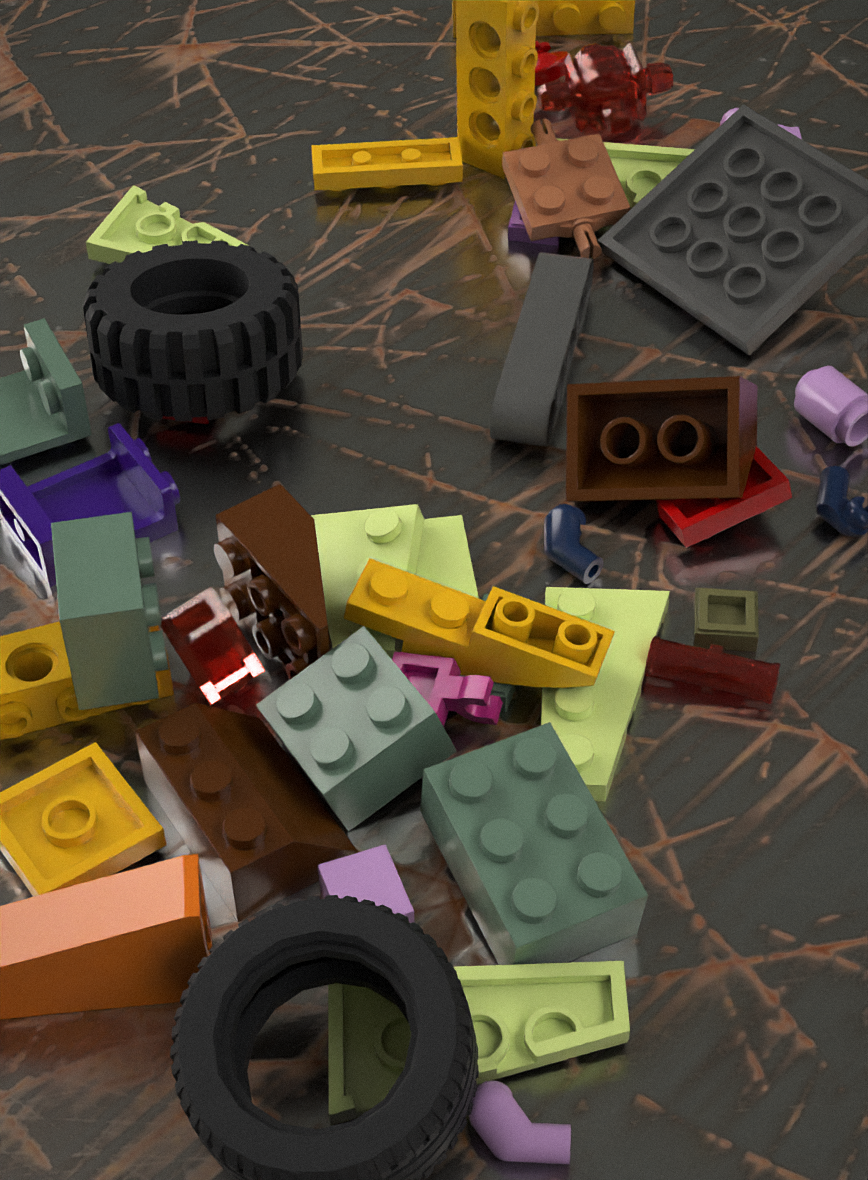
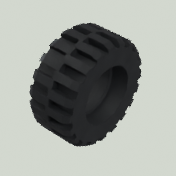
M195 240L182 241V245L168 246V244L153 246L151 251L144 253L136 251L126 255L123 262L114 261L105 267L102 275H97L84 298L83 311L94 380L113 402H117L122 408L132 413L140 410L149 418L161 420L163 416L174 417L176 421H192L194 417H207L208 420L224 418L225 413L233 411L240 414L252 410L257 402L267 403L274 399L281 389L285 390L302 365L303 347L298 284L282 262L279 263L273 255L265 251L259 254L254 247L240 244L236 247L228 245L226 241L212 240L211 244L198 243Z

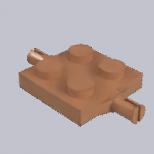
M539 119L530 128L537 146L503 152L502 161L503 170L530 241L555 236L572 237L575 239L580 257L589 258L591 255V258L594 260L602 253V248L594 232L604 226L616 224L630 211L631 207L600 133L559 141L555 137L551 122L548 119H543L541 125Z

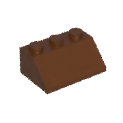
M741 376L567 384V502L731 499L743 497L757 446V385Z
M194 703L135 731L146 785L192 854H198L200 866L237 922L318 882L319 864L358 853L352 842L260 718Z

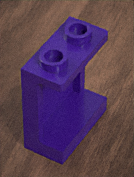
M120 423L108 427L111 444L109 452L30 486L25 485L11 465L0 469V518L49 587L56 585L51 523L132 512L136 538L149 537L151 543L178 530L175 505L180 503V494L175 481L167 471L160 473L153 465L152 458L144 442L140 438L133 440Z

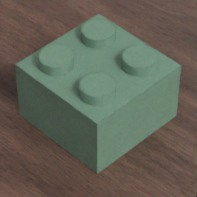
M132 512L51 523L59 620L79 710L158 699L156 671L169 669L163 630L150 632V626L161 625L162 617L157 584L143 583V578L155 576L149 537L136 538Z
M364 626L256 704L282 744L348 832L422 778L425 768L443 762L457 751L435 711Z

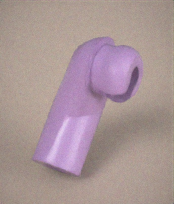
M494 1080L485 1081L478 1085L476 1095L472 1099L473 1107L469 1119L473 1128L495 1157L508 1162L570 1164L571 1124L531 1123L513 1098L508 1086Z

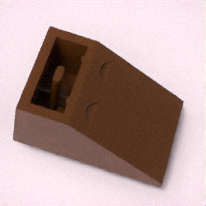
M278 484L215 515L219 542L214 544V553L219 566L223 570L225 586L220 588V597L226 611L233 620H243L253 631L254 639L264 656L268 659L275 657L286 669L290 680L329 652L330 646L315 521L281 484Z

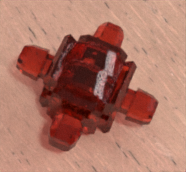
M598 43L584 45L575 57L568 53L564 60L565 82L561 83L560 79L544 83L537 90L541 111L547 113L564 112L565 108L569 107L575 126L581 133L589 125L597 131L608 130L613 134L628 132L636 119L642 122L646 117V93L654 96L665 93L673 88V72L670 65L665 63L646 64L645 68H643L635 48L630 43L623 50L616 48L614 45L601 46Z

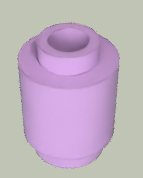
M832 366L813 369L799 380L795 389L794 407L800 415L835 443L844 442L848 446H856L868 438V394Z

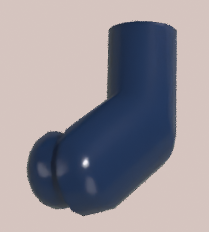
M828 466L823 469L820 476L816 501L817 514L844 536L859 537L866 534L868 531V505L865 508L862 505L865 498L857 496L849 500L847 498L850 481L849 472L840 466Z
M559 504L551 509L544 519V553L548 559L583 583L589 584L599 576L604 561L601 557L580 544V536L582 535L580 525H586L584 513L577 507Z

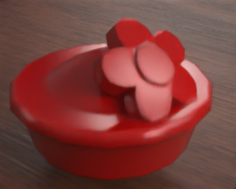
M536 41L535 49L538 53V61L535 67V86L543 85L544 89L553 87L552 81L568 73L569 53L566 51L548 52L551 49L548 42L540 43Z

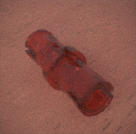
M654 636L647 656L645 676H656L700 686L702 694L714 696L715 690L763 700L765 703L772 704L781 663L774 662L773 664L724 653L725 646L711 644L709 649Z

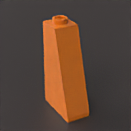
M198 854L182 855L0 906V1020L180 1002L183 991L189 987L188 980L193 973H198L199 969L197 966L203 957L210 955L209 950L213 947Z

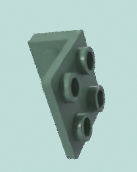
M45 318L23 325L28 346L20 350L24 371L0 378V465L92 435L83 384Z

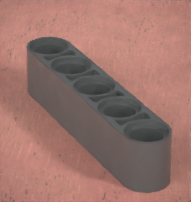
M539 253L495 393L490 419L491 439L544 447L549 446L589 302L594 268L592 258Z

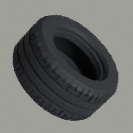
M327 895L325 899H320V896H308L307 900L302 901L300 898L290 900L289 905L276 904L272 906V910L267 912L263 909L254 915L255 919L250 922L246 919L239 923L238 929L235 931L230 930L223 936L224 941L221 944L216 943L209 950L210 955L202 958L197 966L199 969L198 973L192 974L187 982L189 985L188 989L182 993L180 999L182 1007L177 1008L174 1017L176 1025L172 1027L171 1039L174 1044L171 1046L170 1058L174 1062L171 1065V1069L176 1080V1093L181 1100L180 1105L202 1143L219 1165L234 1180H420L422 1177L427 1179L434 1171L433 1167L436 1164L440 1165L447 1158L446 1152L448 1149L453 1150L458 1141L457 1135L463 1132L467 1124L466 1116L471 1115L472 1099L475 1097L478 1087L475 1079L479 1078L477 1063L478 1046L469 1005L457 972L453 965L449 963L442 948H438L436 941L429 934H424L423 929L417 923H410L407 916L399 912L394 914L391 908L383 904L376 906L374 901L364 899L358 902L356 897L351 896L339 898L338 895ZM339 983L369 988L397 1005L409 1022L411 1031L405 1067L385 1099L351 1122L313 1129L281 1123L252 1103L247 1070L255 1037L274 1010L300 992Z

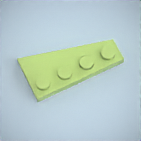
M546 587V606L615 631L594 686L569 688L542 687L541 725L549 722L552 724L592 797L597 802H606L626 740L632 712L636 709L641 694L643 678L655 651L661 623H664L670 591Z
M624 961L454 967L469 1005L477 1039V1063L479 1078L475 1079L477 1084L627 1043L629 1040L630 1023ZM339 983L328 985L330 1126L356 1119L383 1101L405 1067L411 1038L409 1022L397 1005L369 988Z

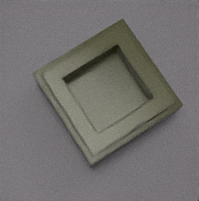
M695 588L693 648L757 652L759 639L758 591Z

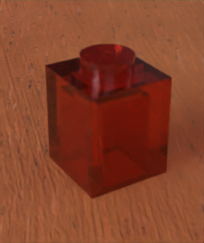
M212 586L162 617L161 629L210 705L226 695L238 692L245 687L248 681L265 671L233 616Z

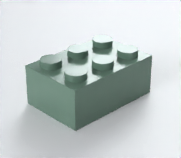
M550 722L424 769L420 812L499 965L567 963L637 934L648 893Z

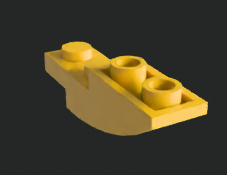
M369 558L347 600L344 619L402 640L401 652L455 658L461 670L460 675L490 676L492 681L496 683L529 687L569 688L594 686L615 632L495 586L492 587L487 600L484 601Z

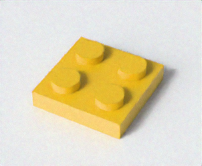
M96 742L0 792V850L33 897L114 875L167 845L163 827Z

